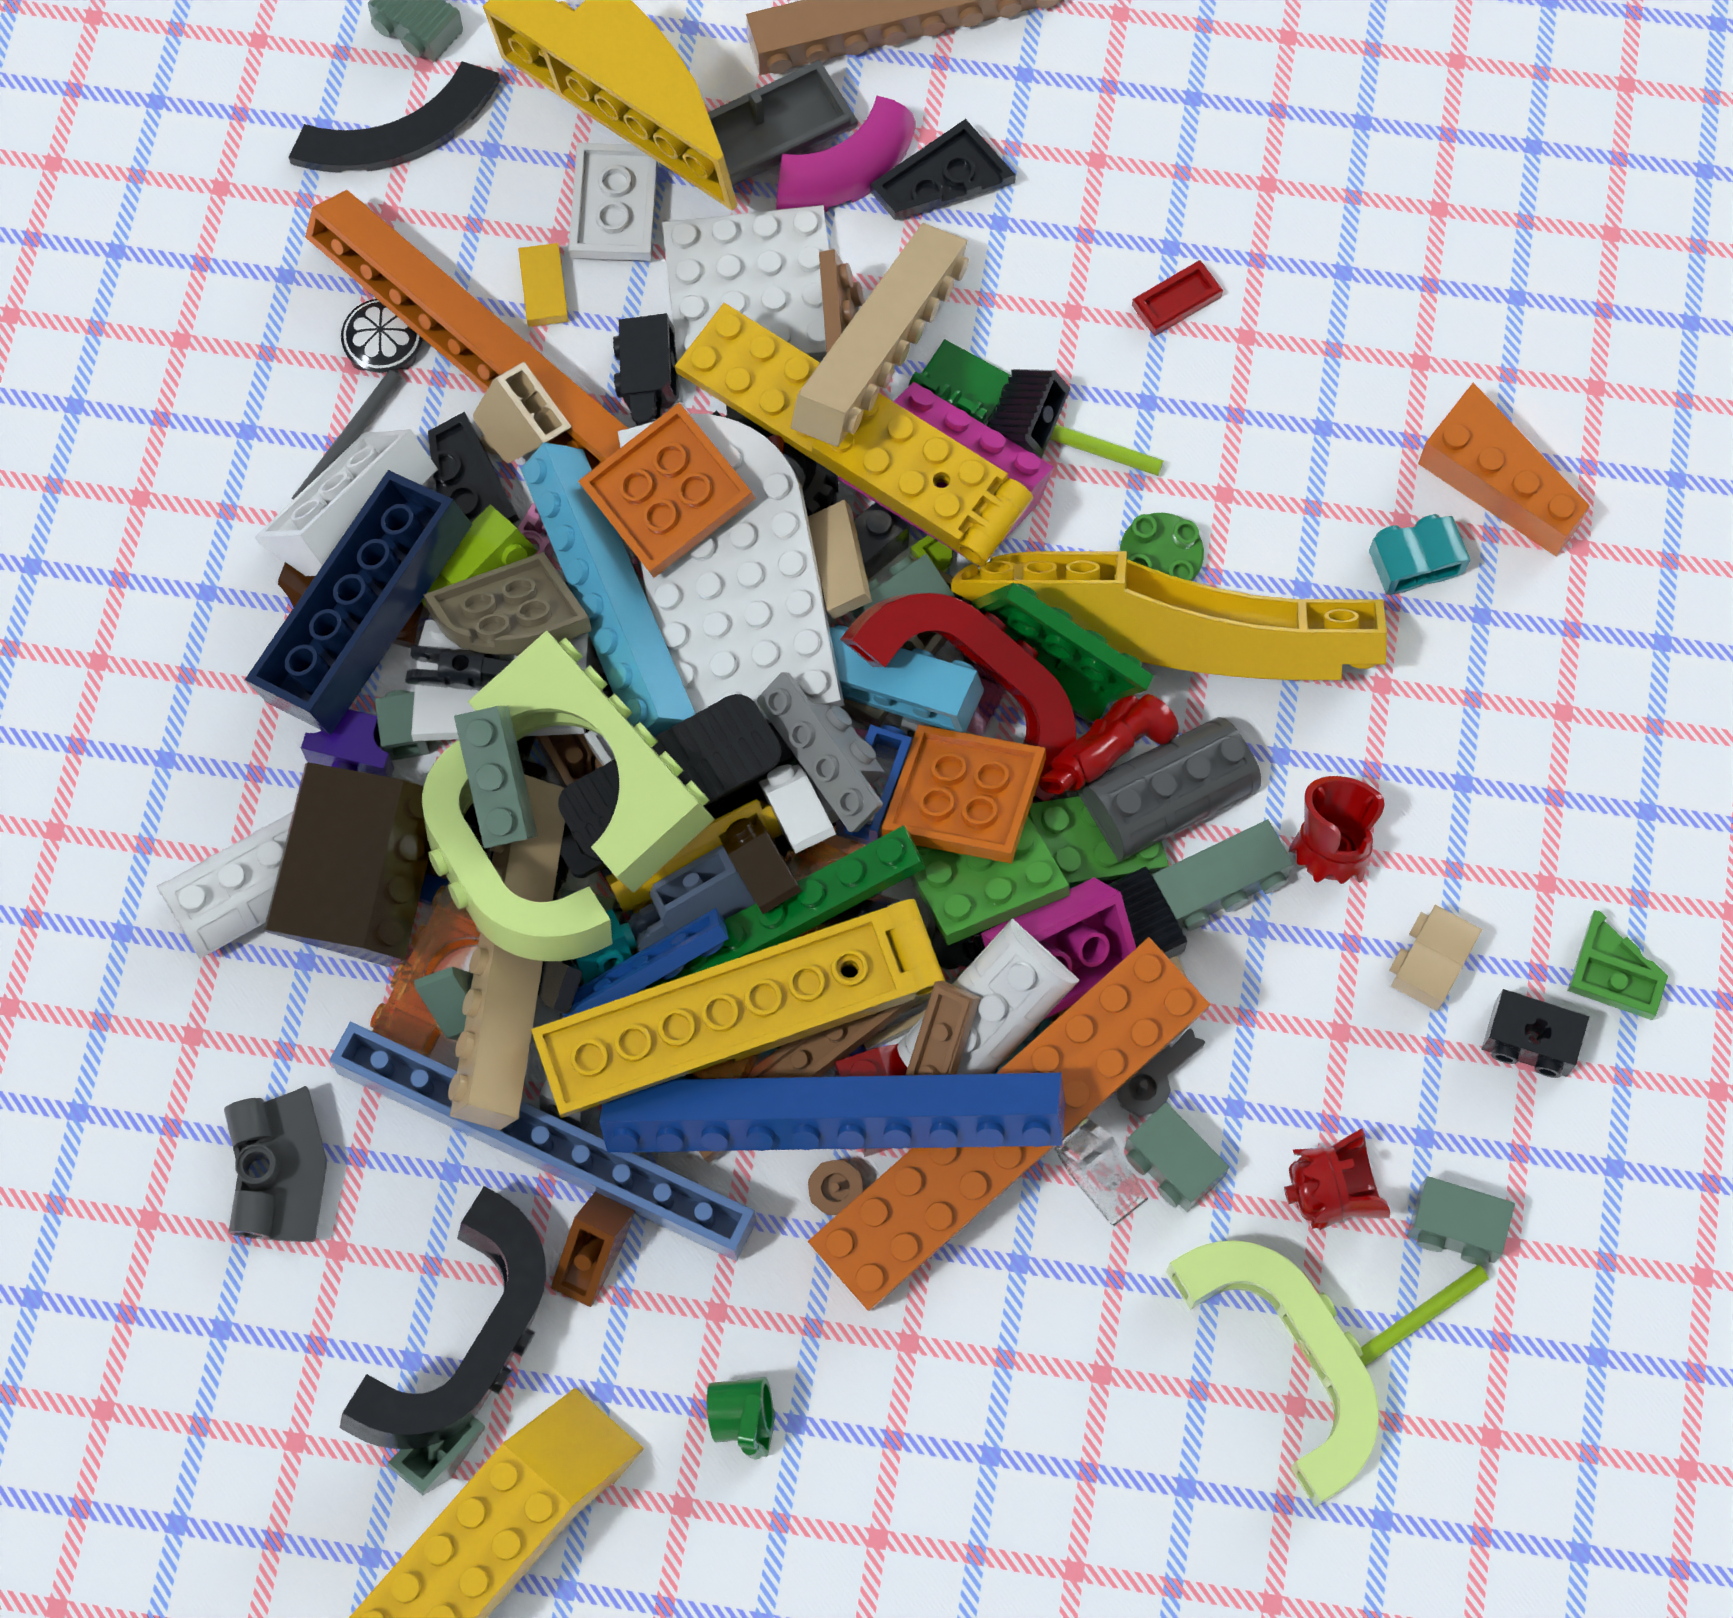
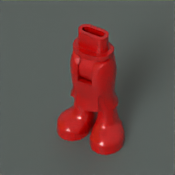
M1146 694L1140 699L1136 695H1131L1118 699L1102 719H1096L1085 735L1069 744L1054 757L1047 766V773L1039 779L1040 788L1046 793L1063 794L1065 791L1079 790L1085 782L1090 783L1101 777L1122 755L1134 746L1136 741H1139L1144 736L1160 745L1169 743L1177 736L1179 731L1176 716L1163 701L1154 695Z

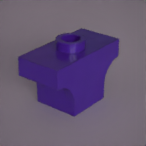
M348 709L331 735L323 731L316 733L306 732L301 745L303 755L306 761L310 763L392 777L395 768L389 753L380 749L381 741L377 716Z

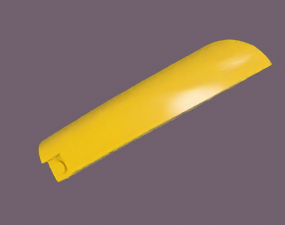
M1030 551L990 557V561L986 562L984 566H980V569L974 564L966 566L954 576L951 582L952 592L972 602L974 599L1011 583L1023 584L1037 593V599L1046 605L1060 608L1069 613L1073 618L1072 622L1084 630L1095 631L1104 636L1108 641L1107 645L1119 653L1132 655L1143 663L1167 668L1258 679L1342 680V664H1350L1358 669H1369L1376 665H1386L1387 627L1383 599H1292L1241 593L1210 587L1165 574L1128 560L1127 551Z

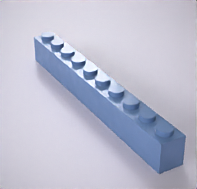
M351 1021L329 1059L337 1074L585 1191L592 1194L594 1192L600 1193L635 1210L634 1214L736 1262L757 1222L755 1210L636 1154L622 1152L607 1153L603 1139L522 1101L519 1118L501 1130L450 1117L452 1100L448 1098V1090L452 1078L457 1074L456 1070Z

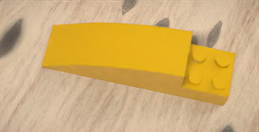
M489 0L483 5L502 59L733 211L738 206L724 155L695 79L668 39L632 0H585L575 10L566 2H557L556 0Z

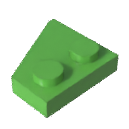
M1594 910L1590 916L1567 991L1653 1020L1657 1015L1668 975L1653 961L1643 957L1640 948L1628 937L1623 939L1605 922L1607 917L1602 912Z

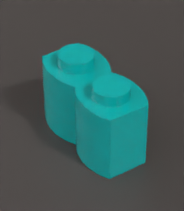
M1433 514L1418 520L1414 527L1400 528L1398 525L1386 527L1376 534L1369 548L1370 556L1386 595L1403 593L1424 584L1452 579L1464 574L1470 563V557L1453 516L1439 517V515Z

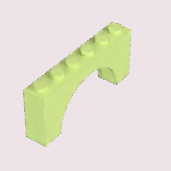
M546 630L474 695L468 703L475 711L494 706H508L516 741L536 730L564 725L588 729L607 740L615 756L619 772L618 801L609 825L591 848L616 878L634 893L715 820L704 808V805L710 800L692 780L686 785L682 783L678 776L683 772V769L666 751L659 756L652 747L658 742L641 722L635 727L631 725L627 718L632 714V711L615 693L608 698L602 692L608 684L590 665L585 670L580 667L577 662L583 656L565 637L558 642Z

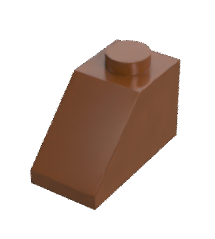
M594 1192L573 1219L550 1288L591 1307L624 1245L635 1210Z

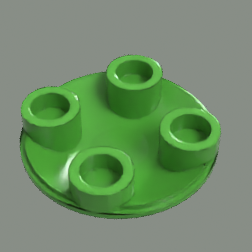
M1159 512L1137 516L1125 531L1120 544V551H1127L1128 560L1189 581H1193L1196 578L1203 564L1204 547L1197 525L1190 520H1185L1170 513Z

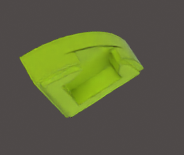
M927 535L911 546L910 553L918 559L927 554L937 569L947 573L951 565L953 550Z

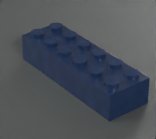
M388 470L255 663L245 681L266 703L331 735L424 598L423 594L428 592L473 524L453 499Z

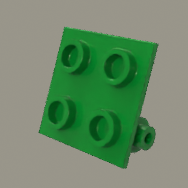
M944 339L922 373L920 374L916 371L912 375L908 386L913 382L917 383L985 425L997 408L996 405L1000 403L999 398L1001 397L1002 388L1006 383H1009L1008 377L1011 375Z

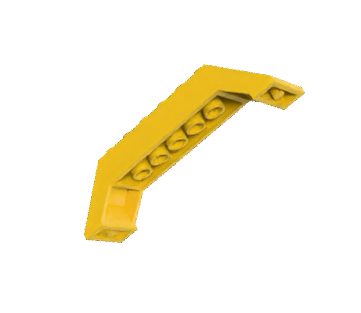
M576 1388L572 1389L500 1445L349 1618H487L572 1519L611 1484L614 1485L641 1454L644 1447Z

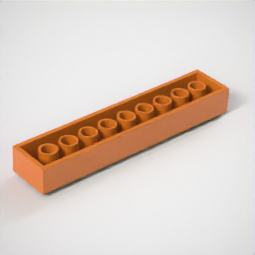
M1148 937L996 1074L1061 1073L1066 1104L1064 1139L1204 1014L1211 1004L1153 940ZM1055 1146L911 1148L807 1242L867 1311H871Z

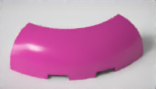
M876 95L873 108L866 121L845 141L816 153L802 155L782 154L776 210L824 205V212H828V207L839 205L849 200L854 203L870 194V184L899 165L905 157L916 127L913 113L904 105L892 99Z

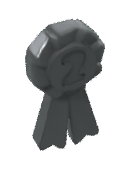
M1191 1028L1188 1029L1172 1047L1169 1044L1116 1091L1120 1107L1138 1117L1155 1113L1167 1101L1171 1093L1167 1076L1202 1049L1205 1041L1195 1038L1194 1031Z

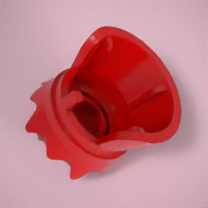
M1343 776L1321 777L1308 785L1304 796L1305 821L1291 843L1289 852L1294 853L1297 851V864L1299 866L1305 865L1307 872L1313 876L1315 882L1319 883L1323 879L1337 880L1340 884H1344L1353 876L1357 882H1362L1366 869L1369 866L1373 848V836L1370 830L1384 810L1385 802L1382 794L1364 782Z
M1363 1128L1348 1135L1331 1147L1324 1148L1321 1146L1292 1150L1294 1155L1301 1157L1289 1167V1177L1292 1185L1284 1187L1285 1196L1288 1204L1296 1203L1304 1219L1312 1221V1229L1319 1228V1230H1323L1335 1223L1343 1222V1219L1349 1217L1390 1218L1388 1203L1379 1197L1374 1182Z

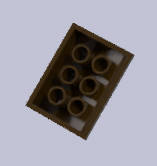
M310 762L305 763L263 931L386 967L404 961L428 865L429 852L431 851L422 807L424 786L392 777Z

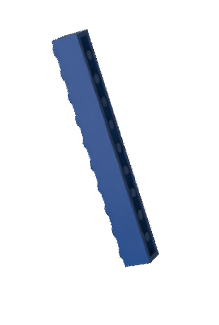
M1061 1073L670 1080L603 1103L599 1124L607 1153L1041 1147L1063 1145L1066 1104Z

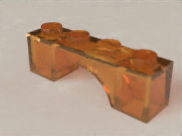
M450 881L446 887L442 885L437 890L431 904V909L434 911L427 925H420L415 932L411 942V948L414 950L407 964H400L391 980L393 991L387 1003H381L376 1008L370 1022V1027L373 1028L372 1032L428 1058L442 1030L415 989L414 980L434 973L440 962L449 954L466 947H478L480 932H477L476 924L467 909L464 907L459 910L455 905L448 885L451 884Z

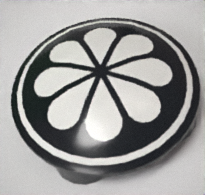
M377 299L366 301L354 308L345 319L341 330L342 347L353 367L358 370L377 373L410 368L416 361V355L423 341L421 336Z

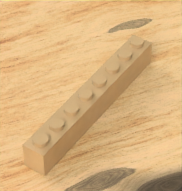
M925 223L920 225L797 394L791 429L839 447L848 432L855 434L862 420L864 409L871 411L876 402L879 388H887L893 376L895 365H903L909 352L910 343L917 344L919 342L925 322L932 323L937 314L940 300L946 302L952 292L955 280H962L969 263V258L964 256L967 239Z
M524 774L538 837L490 847V850L494 851L492 865L506 887L515 895L530 901L549 902L553 901L565 820L558 807V799L564 787ZM476 926L477 932H480L478 947L473 952L469 964V971L473 974L472 985L465 996L462 1006V1013L466 1015L465 1027L457 1040L455 1055L459 1058L457 1074L451 1080L448 1090V1098L452 1100L450 1117L501 1130L519 1118L532 1035L531 1029H533L543 961L526 959L503 950L491 942Z

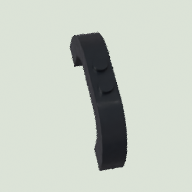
M483 1186L460 1225L457 1239L483 1253L495 1264L502 1278L503 1295L454 1375L444 1385L433 1391L413 1394L398 1391L366 1374L342 1412L340 1429L358 1439L379 1447L390 1449L427 1447L446 1440L461 1431L479 1413L492 1391L498 1395L502 1392L513 1372L507 1365L515 1353L521 1357L524 1355L536 1333L530 1327L535 1319L544 1292L546 1261L543 1246L534 1226L518 1207L500 1194Z

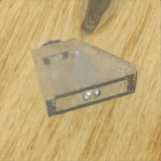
M1088 1117L1063 1139L1062 1146L1054 1147L1068 1174L1112 1226L1115 1227L1148 1200L1147 1195L1113 1136Z

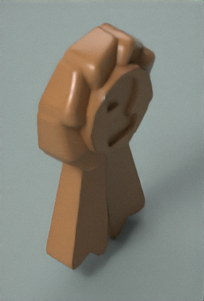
M844 1160L822 1162L808 1179L811 1203L827 1215H837L863 1192L861 1174Z

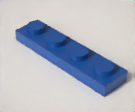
M714 908L583 984L576 991L570 1012L568 1014L563 1013V1017L565 1018L644 991L646 986L660 978L666 980L674 977L682 971L686 963L696 957L712 955L722 947L724 941L729 939L725 920L717 908Z

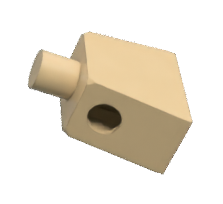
M525 362L496 377L473 413L475 423L483 432L480 441L485 451L493 455L499 454L503 461L507 463L539 448L543 442H549L572 427Z

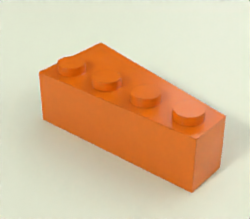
M1474 382L1426 441L1418 462L1420 466L1556 557L1580 527L1590 507L1580 494Z

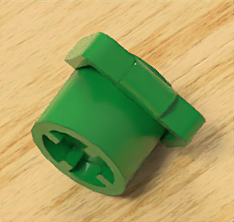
M761 1377L709 1383L707 1388V1416L710 1433L714 1442L738 1440V1446L751 1459L756 1460L761 1457H767L776 1416L767 1378Z

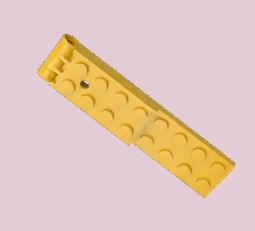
M723 303L675 364L676 373L768 432L781 436L784 442L953 548L972 563L984 566L1033 500L1031 492L1018 481L1008 478V473L880 393H878L871 411L864 409L862 420L855 434L848 432L839 447L791 429L797 394L820 362L728 304ZM940 482L948 484L944 488H938L935 485Z
M908 899L531 1029L559 1115L563 1118L735 1058V1061L906 1003L914 1000L915 997L931 993L934 983L941 980L945 981L917 903L915 899ZM846 966H852L858 973L852 978H847L842 975L841 970Z

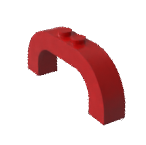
M936 593L903 594L887 598L863 612L840 638L841 641L872 667H886L901 646L914 635L930 631L944 637L1017 700L1023 710L1026 721V735L1023 744L1046 748V761L1040 778L1047 773V766L1054 757L1069 744L1076 741L1075 718L1067 694L1058 680L1036 660L1039 656L1037 651L1020 639L1015 642L1004 632L1007 628L1006 625L995 615L989 612L983 614L972 605L960 599ZM1038 782L1032 802L1051 801L1055 794L1044 792Z

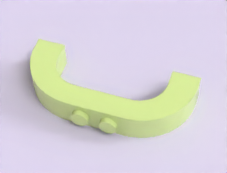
M458 740L448 747L435 761L426 777L422 793V807L427 838L432 850L429 852L430 861L438 876L446 874L451 883L448 885L449 892L457 908L460 910L465 907L479 930L495 945L509 953L526 959L565 961L587 956L612 945L611 920L590 886L559 900L549 902H535L523 899L506 887L464 819L467 810L474 802L460 741Z
M1232 1240L1213 1242L1194 1248L1171 1261L1166 1272L1190 1310L1211 1297L1229 1290H1243L1254 1293L1266 1300L1274 1308L1329 1394L1334 1412L1332 1430L1326 1442L1295 1461L1290 1469L1315 1508L1331 1499L1357 1476L1368 1460L1377 1436L1379 1409L1374 1385L1368 1371L1359 1358L1363 1355L1362 1349L1355 1337L1349 1331L1343 1333L1335 1321L1334 1317L1337 1316V1311L1329 1297L1324 1292L1318 1294L1305 1274L1289 1259L1272 1249L1255 1243Z

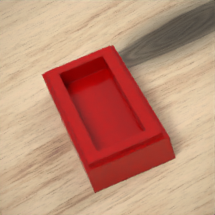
M1198 260L1133 298L1132 307L1152 334L1156 336L1221 298L1223 289L1202 261Z

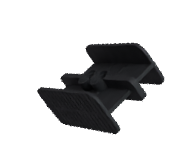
M743 694L726 696L715 704L708 706V708L658 734L655 737L658 742L652 747L659 756L666 751L683 769L678 778L684 785L692 780L710 801L704 805V808L714 819L755 799L765 801L754 786V782L767 776L771 770L790 763L795 758V755L774 725L768 723L756 703ZM616 759L570 783L562 790L559 796V811L571 830V834L562 839L560 854L570 872L576 878H585L600 870L608 883L606 876L612 874L611 870L591 847L606 830L617 805L619 772Z

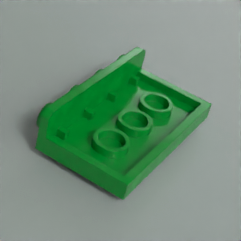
M1011 583L974 599L971 604L981 613L989 612L999 618L1007 627L1004 632L1015 642L1020 639L1037 651L1039 656L1036 660L1061 684L1070 701L1073 713L1089 723H1093L1096 719L1101 718L1108 703L1146 691L1154 677L1153 674L1142 668L1141 661L1136 657L1126 653H1119L1107 645L1108 641L1104 636L1095 631L1084 630L1072 622L1073 618L1069 613L1060 608L1046 605L1037 599V593L1023 584Z

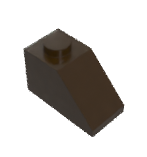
M757 813L749 818H742L733 822L726 832L718 836L762 914L802 891L781 851Z

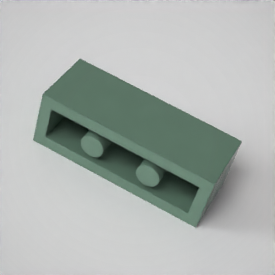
M494 706L455 715V724L484 849L538 837L509 707Z
M1269 819L1152 874V877L1165 898L1167 905L1170 907L1171 912L1174 914L1175 919L1178 921L1181 928L1185 927L1187 931H1192L1206 924L1210 920L1209 915L1223 908L1226 913L1232 912L1245 905L1249 901L1248 896L1263 890L1264 894H1269L1287 883L1286 878L1289 877L1293 862Z

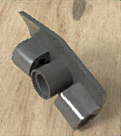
M304 1086L266 1102L262 1098H248L227 1105L224 1108V1114L236 1159L235 1170L238 1174L228 1233L251 1239L314 1242L318 1228L327 1160L308 1087ZM258 1159L269 1160V1169L265 1175L260 1178L249 1177V1168L254 1161Z

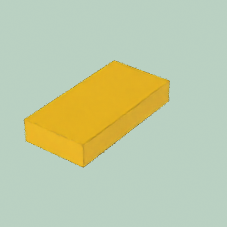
M559 243L518 248L528 327L569 322Z

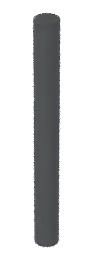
M392 370L387 372L292 496L293 500L360 437L402 382L399 374Z

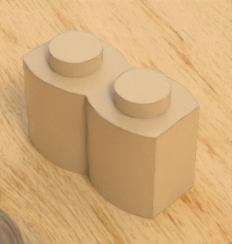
M1436 904L1430 915L1420 912L1409 933L1410 936L1416 938L1410 951L1401 948L1389 969L1390 972L1396 974L1391 987L1438 1012L1483 929Z

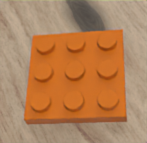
M680 402L578 481L653 578L756 499L753 492Z
M918 724L881 828L882 836L904 825L917 846L1012 864L1046 761V748Z

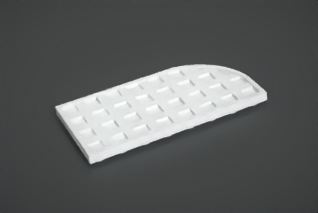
M689 414L756 497L754 501L655 578H653L641 562L649 606L695 714L726 696L743 694L756 703L766 721L771 723L757 703V698L781 672L791 674L812 704L844 706L803 491L798 477L779 449L753 428L722 416ZM653 422L618 431L620 448Z

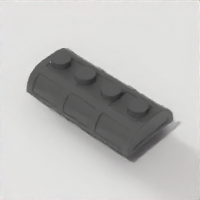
M820 60L708 112L724 155L732 186L780 164L782 154L798 155L813 149V147L844 132L853 130L858 126L857 118Z
M1217 717L1174 738L1169 743L1161 744L1106 771L1093 782H1085L1083 787L1076 791L1117 860L1121 862L1256 794L1261 787V773L1253 753L1237 728L1226 718Z

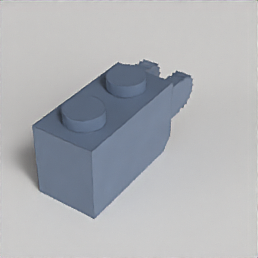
M720 845L654 883L649 893L653 903L630 916L628 924L634 937L638 936L636 937L637 947L639 951H642L714 908H717L725 920L756 904L727 855L723 845Z

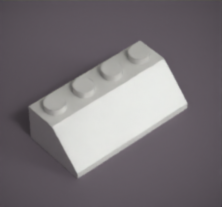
M411 429L363 433L255 536V539L260 545L303 575L316 576L388 470L427 487L428 482L426 480L438 468Z

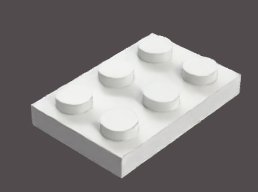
M577 142L569 238L570 258L651 261L658 161L632 144Z

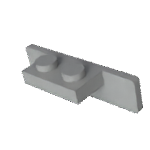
M781 672L757 698V703L848 831L858 832L883 805L881 799L869 784L874 783L884 772L875 759L876 753L871 745L861 739L851 726L852 720L845 710L837 705L812 704L791 674Z

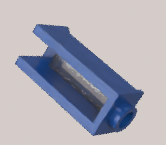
M870 724L864 740L874 749L876 753L875 759L884 770L874 783H869L881 799L883 805L858 832H849L840 819L836 821L837 836L867 845L882 835L881 828L912 744V737L906 736L904 731L890 725H883L880 728Z

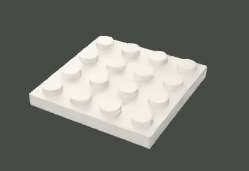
M824 205L662 222L672 320L675 328L677 362L723 303L728 304L815 360H823L827 352L819 252L829 250Z

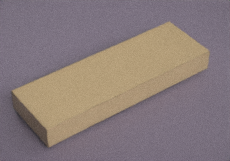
M844 499L808 516L827 612L833 619H836L872 602L850 505Z

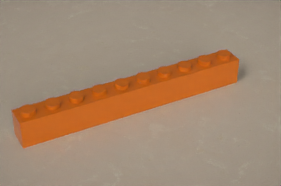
M346 189L312 207L305 238L482 390L486 392L496 377L522 362L526 363L572 426L569 430L547 443L583 449L592 470L620 449L618 431L628 429V427L608 412L600 403L595 401Z

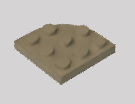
M544 552L423 594L426 607L442 633L450 641L457 644L458 647L475 652L514 654L519 656L546 630L558 642L565 637L571 641L579 635L592 631L589 616Z

